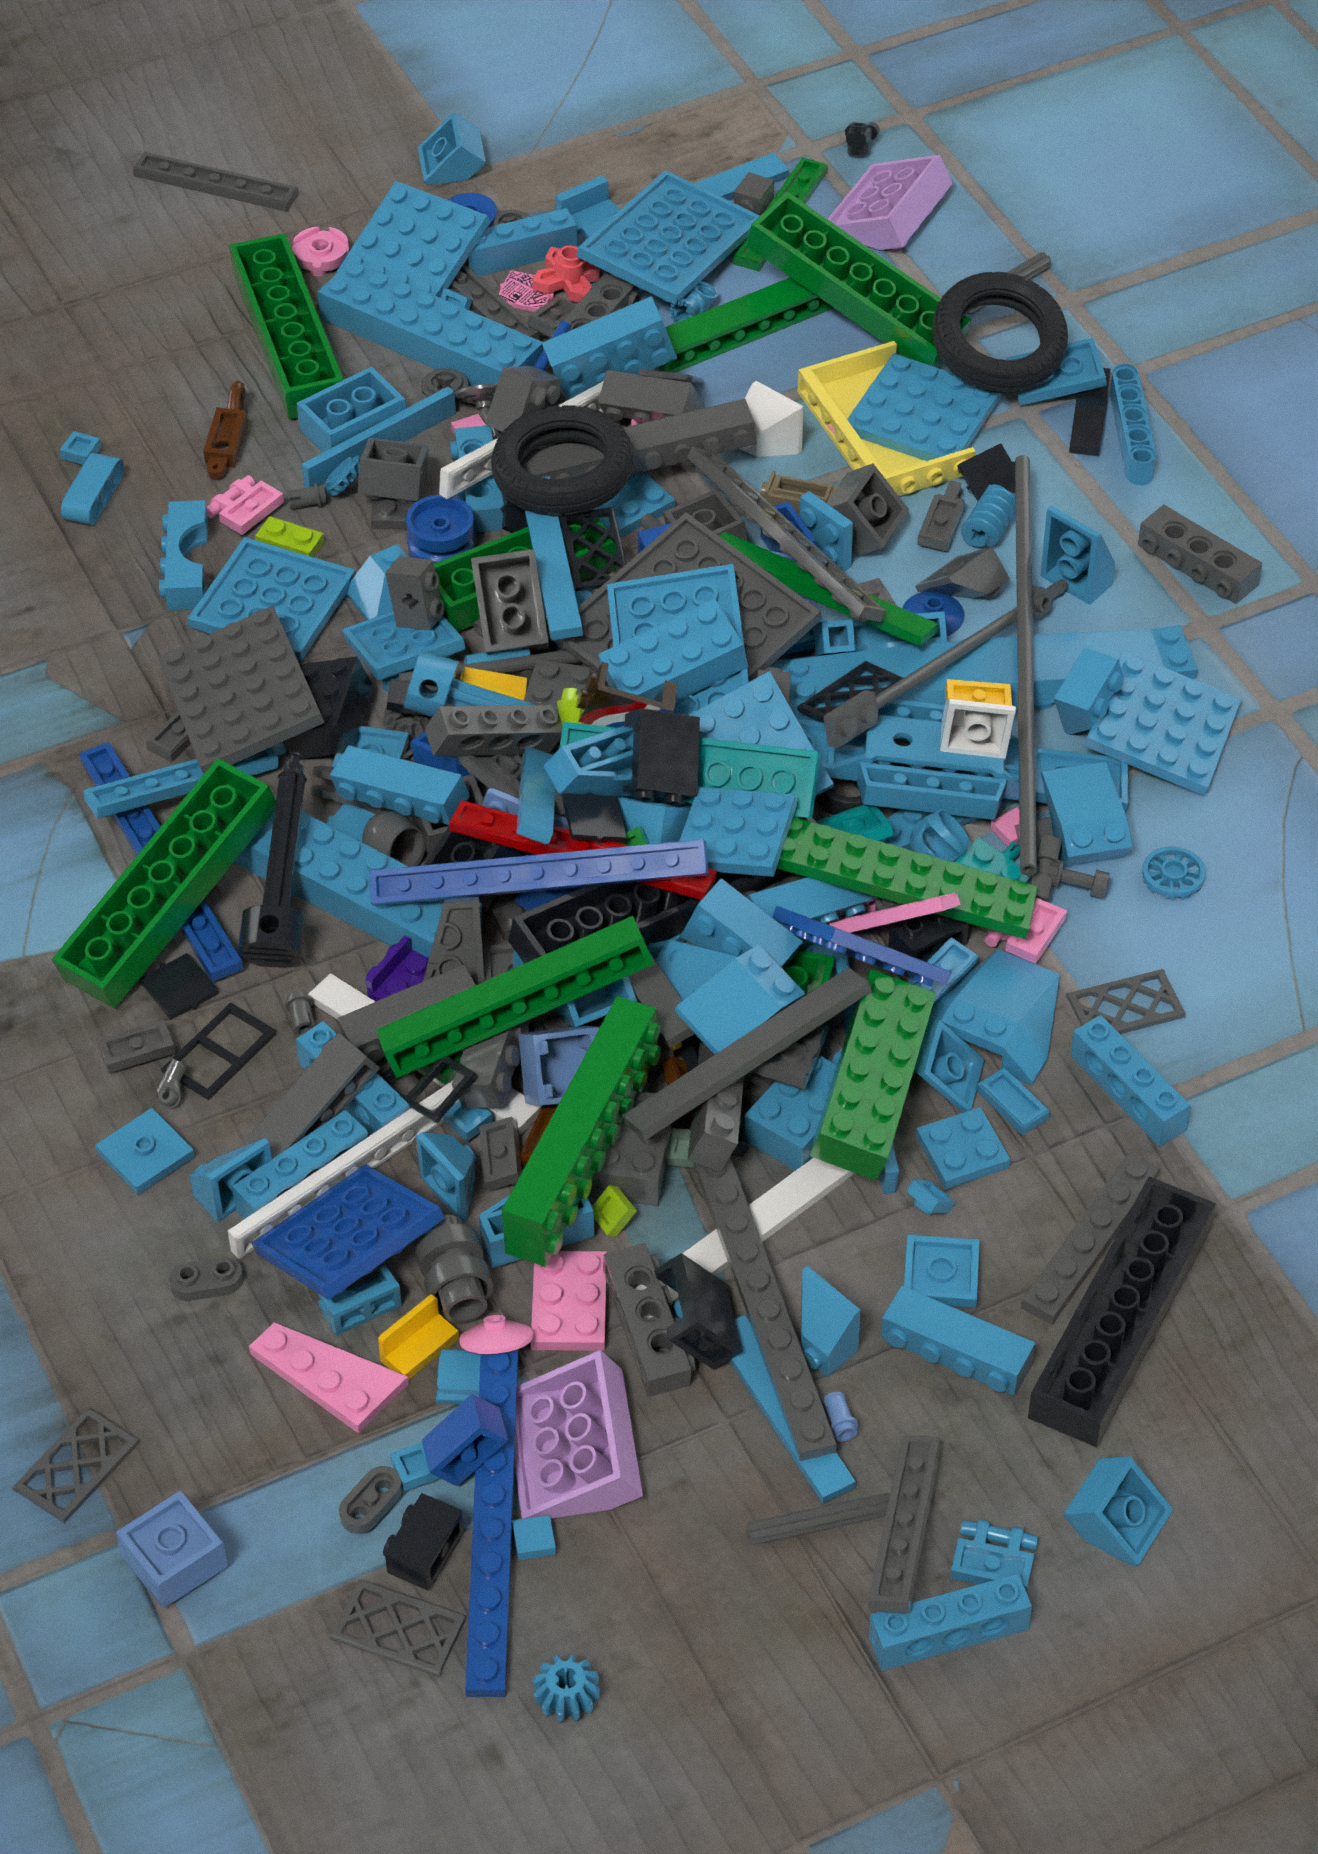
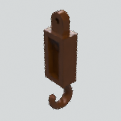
M235 381L231 385L227 408L217 407L203 450L207 474L211 479L222 478L226 473L227 467L235 468L248 425L246 410H242L245 399V385L241 381ZM222 443L229 445L228 449H219L217 447L218 444Z

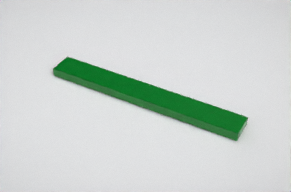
M727 532L719 535V537L795 593L852 617L847 606L835 601L831 597L832 592L818 585L814 581L815 577L810 572L801 569L796 562ZM870 595L886 610V613L881 622L867 619L864 623L919 647L936 634L937 623Z

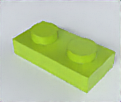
M270 516L255 535L256 541L311 557L316 555L325 542L324 533Z

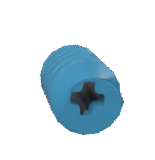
M989 485L961 527V535L968 545L977 548L996 545L1004 530L1008 527L1009 522H1011L1016 514L1015 496L1000 485Z

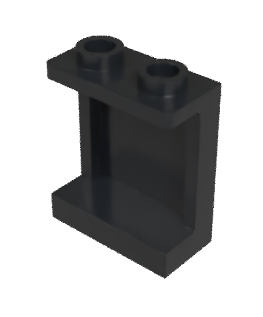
M643 708L626 713L625 727L634 728L632 781L630 784L623 786V793L633 794L634 799L639 801H653L655 798H662L664 803L668 805H682L684 800L696 797L700 717Z
M682 1253L654 1271L656 1279L678 1293L683 1314L681 1320L666 1329L670 1342L713 1370L743 1352L727 1286L724 1281Z

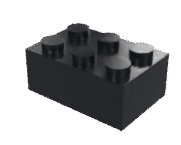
M357 656L300 664L325 723L283 741L289 754L291 752H298L302 755V759L335 755L336 753L343 754L348 745H354L372 682Z

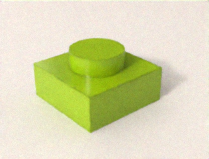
M609 1185L592 1206L596 1222L607 1236L613 1237L620 1233L637 1212L620 1188Z

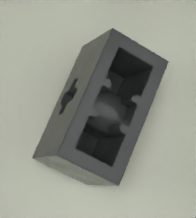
M399 556L385 572L396 627L431 630L444 614V602L440 597L438 587L439 576L435 572L434 562L431 559Z

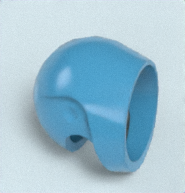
M939 810L920 819L913 827L910 835L911 851L925 853L950 862H954L959 856L964 855L971 846V840L965 829L954 817L944 810Z

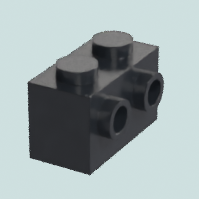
M935 913L897 921L889 927L888 947L927 962L951 937L963 946L967 945L969 923Z
M421 1493L414 1505L410 1504L406 1508L401 1521L402 1526L397 1534H392L387 1539L383 1549V1556H385L388 1574L428 1591L463 1533L464 1523L461 1509Z

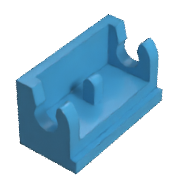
M385 1264L378 1267L380 1273L377 1274L376 1278L334 1296L329 1300L318 1294L321 1299L318 1301L319 1308L336 1336L402 1306L400 1285Z

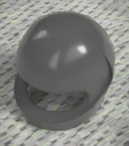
M396 811L382 812L374 815L369 819L363 830L362 843L389 857H393L401 848L406 832H411L415 838L414 849L411 856L403 862L408 867L417 866L421 862L426 848L422 832L407 816Z

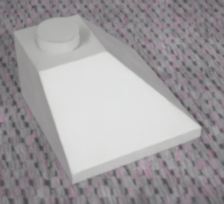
M758 381L752 383L745 399L755 423L757 444L739 449L755 457L796 455L801 453L803 406Z
M957 699L946 700L941 722L940 751L1006 759L1016 706Z

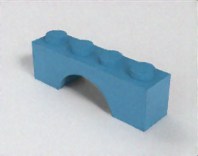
M205 500L168 502V514H163L162 516L163 532L167 533V536L161 537L162 554H166V557L160 558L161 576H165V579H159L160 598H166L167 610H192L205 594L206 585L203 565L194 563L185 557L193 549L208 544Z
M945 611L916 614L938 624L936 634L924 644L947 642ZM857 619L822 621L813 627L815 656L914 645Z

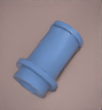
M829 1393L824 1397L825 1400H822V1404L830 1420L833 1436L840 1442L849 1441L857 1435L859 1426L857 1419L851 1416L844 1393Z

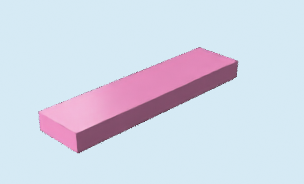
M954 892L829 923V925L851 933L944 911L959 906L960 901L958 894Z

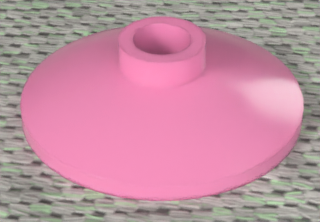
M490 1315L483 1319L484 1323L464 1331L460 1335L459 1341L460 1346L468 1352L499 1354L514 1351L529 1344L533 1339V1330L526 1324L506 1320L503 1315Z

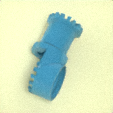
M700 281L676 305L671 304L669 313L672 316L670 318L674 319L673 322L676 323L707 311L713 305L718 292L710 284Z

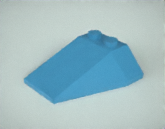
M998 949L967 972L932 1008L928 1023L939 1019L961 1039L1001 1055V1069L1005 1067L1018 1081L1033 1086L1048 1059L1060 974Z

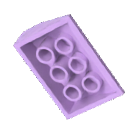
M940 155L872 164L828 217V220L865 246L878 250H898L903 248L912 234L920 228V224L932 213L934 206L945 196L946 191L953 182Z
M601 1350L517 1386L514 1466L522 1519L550 1515V1518L606 1511L643 1496L623 1371Z

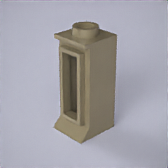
M772 471L769 481L763 482L760 495L772 506L789 501L800 516V497L810 491L827 503L839 484L832 486L775 475V471Z

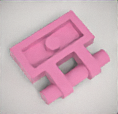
M247 475L242 480L237 479L230 485V489L223 495L218 494L211 499V504L206 507L207 516L213 518L219 513L221 523L243 535L283 504L284 497L283 493L263 481L255 484L254 479Z
M1036 898L1026 939L988 929V935L984 941L989 947L994 948L999 941L1008 940L1006 942V952L1036 964L1066 920L1067 910Z

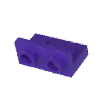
M404 935L397 944H393L388 949L384 959L377 966H373L369 970L365 979L367 994L375 1002L423 982L429 958L412 950L410 937Z

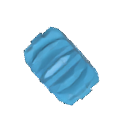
M572 1652L567 1661H562L556 1654L553 1658L554 1665L542 1662L540 1674L535 1675L533 1679V1687L536 1689L534 1700L537 1705H542V1712L545 1714V1717L556 1713L557 1720L561 1724L565 1719V1715H571L577 1722L580 1718V1711L591 1714L593 1702L598 1701L600 1697V1689L597 1686L599 1684V1676L596 1671H591L590 1663L587 1659L576 1663V1656Z

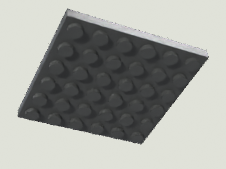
M685 512L578 607L583 636L555 641L597 672L601 665L598 654L613 647L607 584L733 564L735 570L749 682L757 678L758 670H764L772 665L822 619L820 610Z

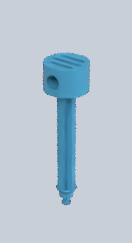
M421 650L411 677L403 708L433 717L439 706H447V703L454 706L536 704L457 680L455 677L459 666L458 661ZM425 680H433L437 684L438 690L427 688Z

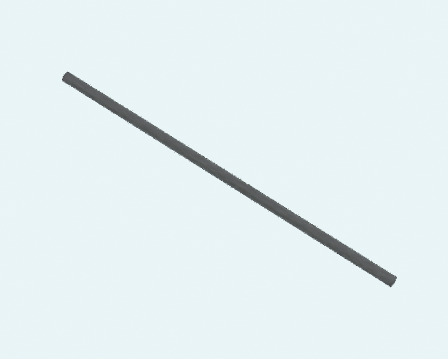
M1020 455L1015 459L1020 872L1024 875H1033L1037 871L1031 482L1030 458Z

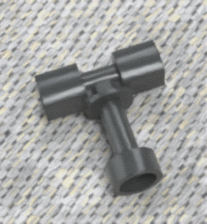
M1042 835L1037 854L1038 870L1037 874H1033L1030 883L1031 885L1038 886L1035 899L1039 898L1047 902L1051 886L1058 887L1059 881L1091 889L1090 896L1103 899L1110 873L1096 870L1093 876L1063 868L1064 861L1057 860L1062 839L1050 835Z

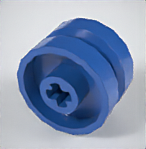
M441 495L428 496L415 502L408 510L406 531L408 534L407 543L410 557L431 559L435 564L476 547L474 515L471 507L462 499L454 496L448 499Z

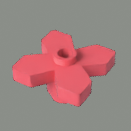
M571 245L564 246L561 249L550 247L545 256V266L547 269L537 271L533 278L532 289L546 294L564 289L570 301L579 303L592 288L589 282L599 281L604 270L576 257L578 247Z

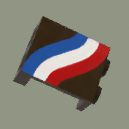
M602 662L596 673H590L586 689L580 690L576 702V708H580L578 722L588 725L619 728L625 726L626 713L640 708L673 713L678 684L665 680L654 700L605 686L609 663Z

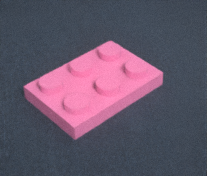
M559 1251L557 1255L552 1254L546 1267L534 1263L531 1323L533 1339L531 1341V1350L605 1351L607 1281L603 1273V1257L607 1251Z

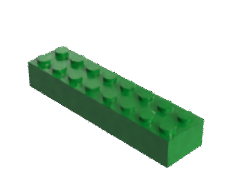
M787 191L751 224L747 243L749 249L882 342L895 341L897 344L896 351L902 356L936 368L943 364L936 351L932 334L933 316L941 300L935 293ZM966 315L960 320L961 331L965 339L972 320Z
M286 233L230 244L232 271L288 419L297 418L298 402L343 381V377Z
M217 758L51 959L63 980L115 1009L275 812L276 800L269 785Z
M619 996L614 1000L502 1209L505 1254L546 1267L552 1254L557 1255L560 1251L566 1227H572L578 1212L577 1206L581 1199L585 1200L588 1197L595 1171L600 1172L606 1160L607 1148L609 1145H614L618 1139L620 1124L623 1120L622 1115L633 1109L634 1097L637 1091H643L650 1066H656L660 1058L661 1046L657 1045V1039L661 1025L657 1023L655 1007Z

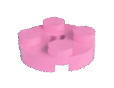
M311 227L301 231L293 240L292 251L298 266L309 270L313 276H323L327 271L340 267L349 253L347 236L342 231L329 227V231H320L319 227Z

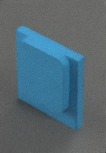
M441 1349L436 1403L461 1404L471 1394L479 1397L481 1354L466 1350Z

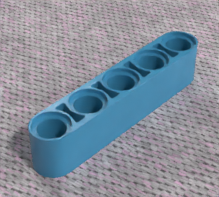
M1125 363L1118 364L1112 369L1110 400L1124 469L1128 481L1132 484L1146 485L1153 480L1156 450L1140 375L1135 366Z

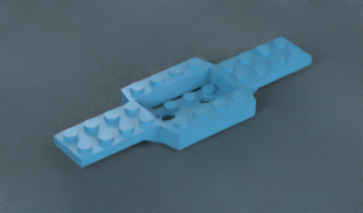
M894 699L878 709V723L839 748L828 746L825 723L797 719L814 750L821 752L820 761L829 777L857 781L864 805L932 813L944 810L950 815L995 820L1003 798L1019 800L1018 738L1012 734L1010 735L1006 759L940 751L941 722L945 705ZM893 740L910 742L911 744L908 746H900L897 745ZM1035 748L1036 802L1047 803L1041 777L1042 771L1106 761L1126 813L1128 806V764L1109 756ZM892 762L908 764L912 768L892 766L889 764H891ZM925 766L941 768L945 772L925 770L921 768H924ZM958 770L974 772L976 775L959 774L953 772H956Z

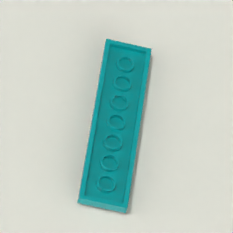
M563 722L560 748L616 728ZM699 737L697 790L698 787L795 794L797 807L794 816L812 819L821 752ZM695 797L684 800V804L692 805ZM655 798V799H654V800H658V801H664V799H662V798Z

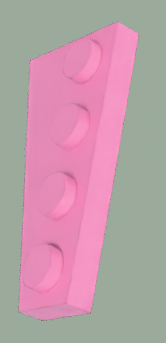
M275 1322L249 1345L250 1355L358 1434L409 1385L408 1376Z

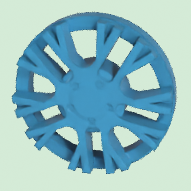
M1169 846L1156 849L1146 857L1143 863L1142 878L1144 879L1143 882L1147 883V888L1153 894L1158 892L1165 895V899L1171 898V900H1175V897H1180L1183 900L1184 897L1190 898V894L1201 890L1206 870L1203 861L1192 851L1181 847ZM1175 854V859L1167 860L1165 855ZM1184 857H1187L1188 859L1185 862H1183L1182 859ZM1195 865H1196V866L1198 867V869H1199V870H1188V868H1191V867H1193V866H1195ZM1148 868L1158 872H1149Z

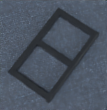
M229 1003L173 1058L181 1061L200 1044L232 1065L208 1089L184 1074L180 1083L209 1101L277 1035L276 1030L233 1003ZM230 1013L263 1033L240 1057L206 1038ZM170 1061L161 1068L162 1073H165Z
M446 1056L437 1060L407 1096L397 1090L395 1091L409 1104L410 1108L433 1122L439 1123L478 1075ZM445 1066H448L465 1077L433 1113L415 1102V1100ZM390 1067L382 1078L389 1084L395 1077V1074Z

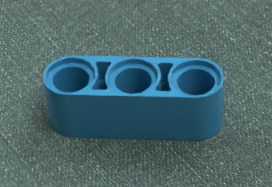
M91 453L62 501V518L91 526L95 525L122 479L124 472L123 460L112 456Z

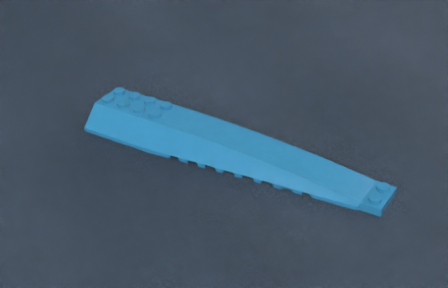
M1181 625L1154 629L1033 635L1034 707L1037 706L1038 710L1048 709L1053 706L1055 695L1084 647L1119 659L1122 650L1191 679H1196L1198 669ZM1017 636L990 638L896 699L945 705V684L947 679L1011 684L1012 706H1016L1015 715H1018ZM963 640L923 644L920 647L908 645L832 655L776 660L769 667L782 669L783 672H791L789 706L795 717L799 720L821 722L799 712L797 706L864 661H868L905 678ZM863 671L856 677L868 676L873 674L867 671ZM878 682V688L887 687L892 682ZM873 683L854 685V690L873 688ZM849 685L841 686L834 692L849 691ZM849 699L830 701L831 706H838ZM825 701L817 702L811 707H825Z

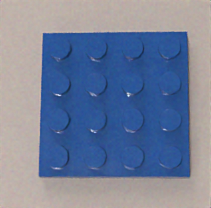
M776 905L773 913V919L782 922V926L799 937L932 987L934 980L947 985L952 973L905 953Z
M365 1164L251 1243L257 1255L329 1300L343 1293L349 1285L362 1276L373 1272L376 1266L389 1257L400 1253L413 1240L430 1232L436 1224L445 1218L439 1206Z

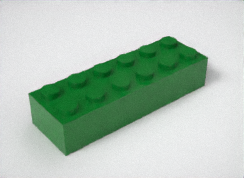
M597 518L595 523L606 529L602 522ZM577 520L567 521L569 530L574 533L583 526ZM528 527L434 564L435 572L439 576L438 587L440 597L444 602L443 616L457 632L473 626V623L480 618L471 558L532 549ZM588 528L581 537L595 545L603 535ZM610 539L600 547L613 556L617 553L615 542ZM578 543L573 545L574 554L580 559L589 551ZM594 554L587 563L601 571L609 561ZM614 565L609 571L616 569L617 566ZM583 568L579 571L581 582L595 577Z
M870 969L866 980L870 984L871 992L856 1001L809 1156L876 1181L889 1157L936 993Z

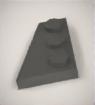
M829 1020L750 1072L764 1078H770L805 1089L829 1031Z

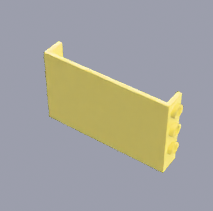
M895 341L798 369V394L852 470L874 463L898 496L963 477L957 465L975 456L976 450L971 447L925 461L863 440L847 420L892 354H896L897 344ZM828 425L835 430L834 433L827 427Z

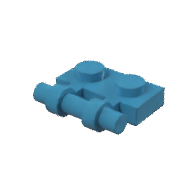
M981 1519L978 1520V1523L963 1520L960 1535L973 1537L974 1541L958 1538L950 1578L982 1584L1019 1574L1027 1593L1034 1554L1020 1551V1549L1025 1548L1036 1551L1038 1535L1024 1533L1023 1528L1014 1526L1012 1530L990 1526V1521ZM992 1541L1006 1544L1008 1548L986 1544V1542Z

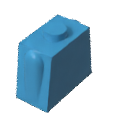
M626 976L555 1008L557 1014L563 1016L566 1023L576 1028L607 1015L617 996L635 1002L638 1001L629 976Z

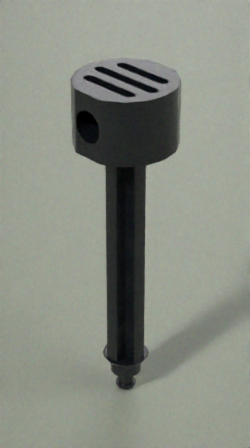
M291 752L289 754L290 762L285 763L283 771L278 774L279 782L262 905L248 907L242 914L237 953L243 960L261 967H291L300 963L302 958L306 919L299 912L289 908L304 788L307 782V778L303 773L304 766L299 763L302 755L298 752Z

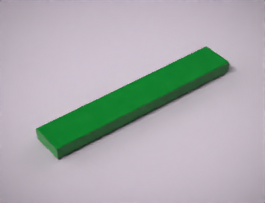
M802 157L767 209L786 191L806 204L827 174L828 165ZM747 238L733 256V264L760 272L767 260L747 247Z

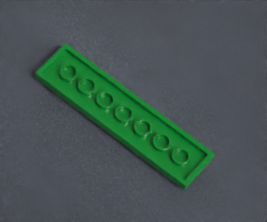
M793 816L777 865V869L903 905L955 892V894H958L960 905L936 912L935 914L1026 939L1038 888V886L1027 884L1023 881L1013 880L988 871L964 866L957 862L929 856L925 853L911 851L893 844L834 829L827 825L799 819Z

